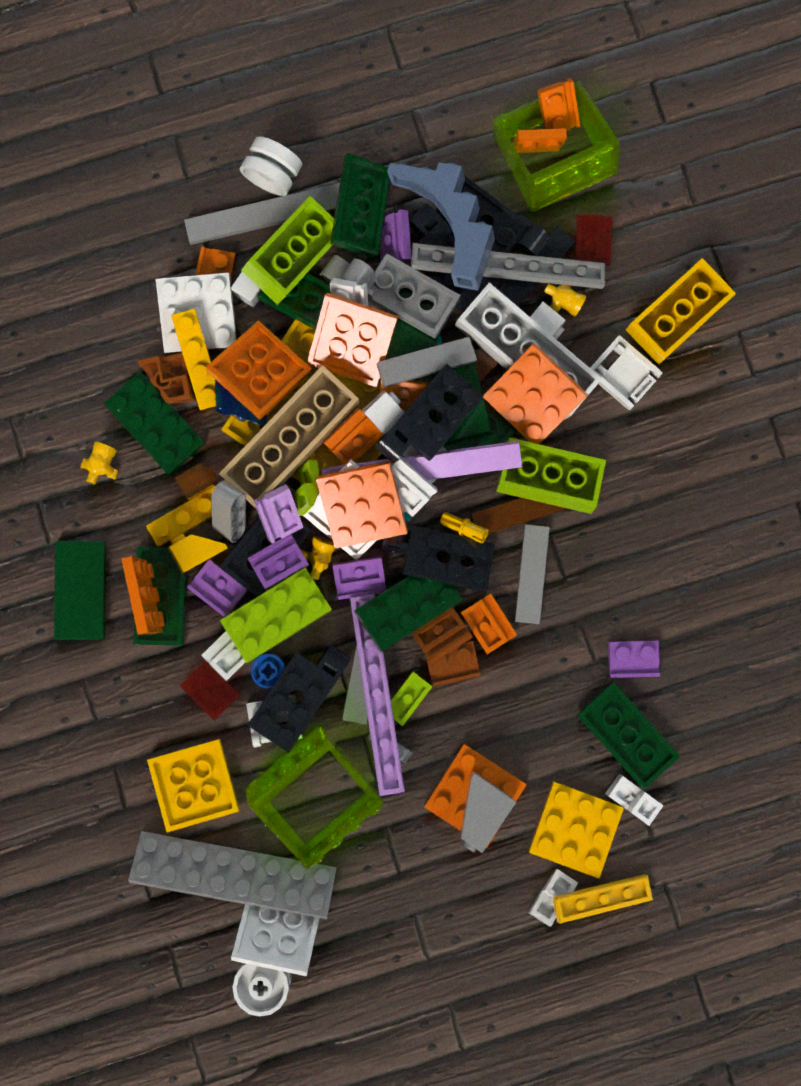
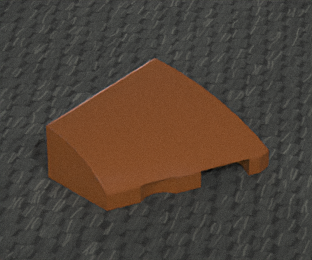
M182 353L138 360V365L140 368H143L149 376L151 383L161 392V396L167 404L196 401Z

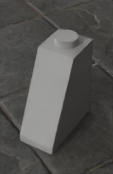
M475 771L471 772L460 836L464 840L462 844L472 852H475L477 849L483 853L516 804V801Z

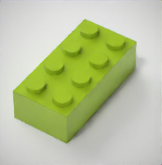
M309 196L250 258L241 271L278 305L332 246L330 241L334 218Z
M509 438L508 442L519 441L522 467L501 470L496 492L592 514L597 507L606 460Z
M304 568L224 617L220 622L248 664L328 614L332 609L307 569Z

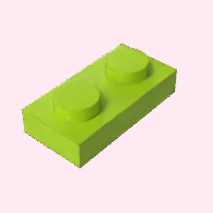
M414 672L410 674L391 699L393 719L401 726L405 724L432 688L429 683Z

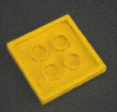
M221 739L147 760L166 832L240 811Z
M553 781L528 852L600 878L624 807Z

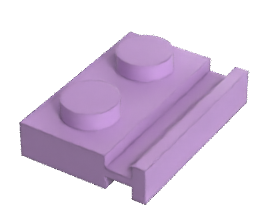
M286 484L263 495L264 498L260 500H253L267 538L271 543H274L275 539L279 537L284 538L303 528L291 491Z

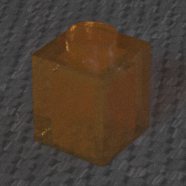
M201 463L175 478L189 501L216 486L213 482L216 480L210 467L205 468Z

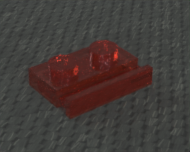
M577 214L575 260L605 263L606 266L611 264L612 216L602 217V215Z
M206 660L180 685L214 721L241 696Z

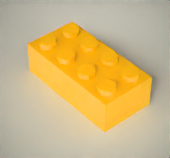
M702 258L631 322L626 331L659 365L736 293Z

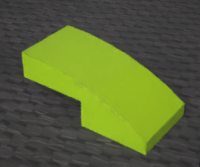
M308 460L298 469L301 487L294 492L299 516L305 515L314 506L317 499L318 486L316 478L319 476L317 460Z

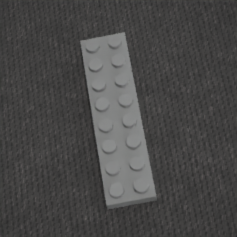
M141 831L128 881L133 884L327 919L337 867Z

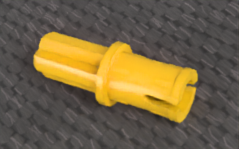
M445 512L440 519V523L443 526L459 532V536L469 537L481 544L484 543L488 536L489 530L487 528L470 522L468 518L463 520Z

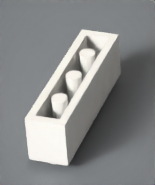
M385 391L380 392L361 410L384 435L404 413L398 406L401 401L392 391L389 394ZM410 445L403 456L419 455L420 453ZM442 446L438 452L447 450ZM431 479L428 481L430 483H433L436 479Z

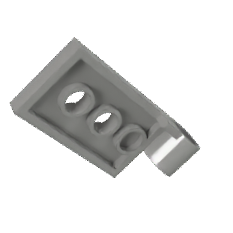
M389 254L385 255L375 272L365 262L353 259L341 278L355 281L359 285L366 283L368 301L398 316L401 320L433 338L437 337L461 296L419 271L411 269L410 266ZM403 288H409L413 294L409 298H402L399 295V291ZM423 300H430L434 306L430 310H423L420 307V303Z

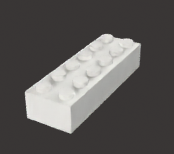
M490 283L476 297L455 324V327L467 337H470L475 344L506 370L535 343L588 395L602 380L600 376ZM580 404L565 418V420L575 412V410L580 406Z

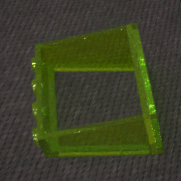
M580 80L574 82L578 113L593 146L538 172L529 173L509 138L516 136L518 130H529L543 123L539 98L492 119L493 135L531 212H535L618 173L620 143Z
M321 724L296 744L289 753L287 752L245 788L249 807L307 869L321 862L324 855L330 849L337 848L343 842L344 837L350 832L358 830L362 822L369 816L375 815L381 809V805L384 804L377 790ZM330 751L365 794L305 844L270 801L324 754Z

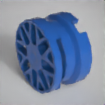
M277 654L261 655L252 664V679L262 688H272L285 669L286 663Z

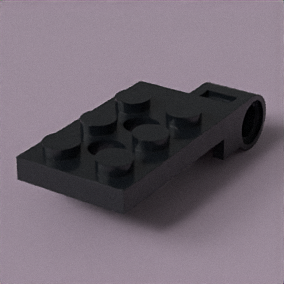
M464 175L465 182L461 193L469 192L476 195L480 210L476 223L482 218H489L493 222L492 228L495 240L491 251L510 253L515 246L526 255L536 256L549 240L548 233L522 214L520 216L515 214ZM436 208L435 211H436V212L444 219V221L449 225L447 219L443 216V214L439 211V209Z
M425 203L409 218L410 227L422 237L418 242L419 244L455 247V238L451 227L429 204ZM422 270L429 278L461 295L455 307L462 314L488 283L494 287L500 283L497 278L482 277L479 290L477 291L454 286L451 273Z
M446 364L403 415L378 441L375 448L393 464L404 454L410 445L430 461L484 396L451 366ZM444 393H450L454 397L455 402L453 405H449L444 401ZM433 410L439 414L440 420L438 423L430 420L429 411Z
M286 481L283 485L286 484L290 489L294 503L296 505L294 492L298 488L295 485H293L290 481ZM260 517L220 566L222 570L256 597L260 596L265 591V588L256 572L248 567V558L264 549L263 542L267 535ZM303 523V528L291 534L298 547L301 546L312 532Z
M406 524L407 534L383 539V550L397 554L406 552L402 572L404 575L481 592L488 590L495 544L488 542L481 544L471 538ZM437 553H446L449 557V562L441 563L437 559ZM461 558H469L472 562V568H464L460 562Z
M331 644L324 651L317 665L298 652H295L247 726L289 753L349 664L351 658ZM293 690L301 691L303 693V700L297 704L292 703L289 700L290 692ZM279 711L287 712L289 714L288 722L278 724L275 721L276 713Z

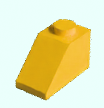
M184 533L170 540L173 545L168 547L182 573L227 549L224 543L192 534L185 537Z

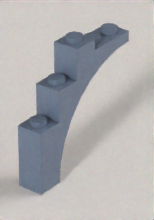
M439 162L435 171L427 167L417 168L404 163H390L387 172L392 185L409 189L423 196L436 206L447 219L455 238V258L451 271L454 286L478 291L495 237L491 225L484 222L476 223L480 210L477 196L469 192L461 193L465 182L462 166H458L455 163L446 164Z

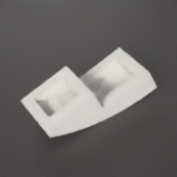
M618 774L605 793L649 826L663 807L661 803L621 774Z
M556 869L540 891L528 913L551 927L556 919L552 897L573 892L578 882Z

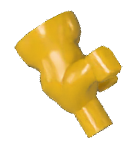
M548 283L544 290L545 293L552 296L553 304L549 306L556 313L563 308L574 317L578 314L586 299V295L573 291L570 285L555 287Z
M94 442L93 451L89 459L83 458L80 466L82 469L85 468L89 471L86 479L87 482L95 485L99 475H106L108 478L116 479L119 471L111 467L110 463L117 450L106 444Z
M314 536L312 539V552L301 550V552L312 565L310 576L312 579L318 580L321 572L328 568L335 546L333 541Z

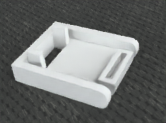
M620 335L590 367L591 370L602 378L598 384L628 410L634 407L628 398L637 403L656 382L650 373L657 378L662 375V372ZM614 350L620 357L606 370L600 364Z

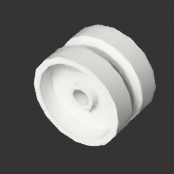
M256 137L249 149L252 156L245 157L239 169L240 172L249 181L263 190L278 196H286L293 184L290 177H296L303 165L296 154L280 143L269 138Z
M242 963L234 978V999L239 1007L248 1014L259 1017L271 1015L281 1008L287 998L292 979L291 973Z

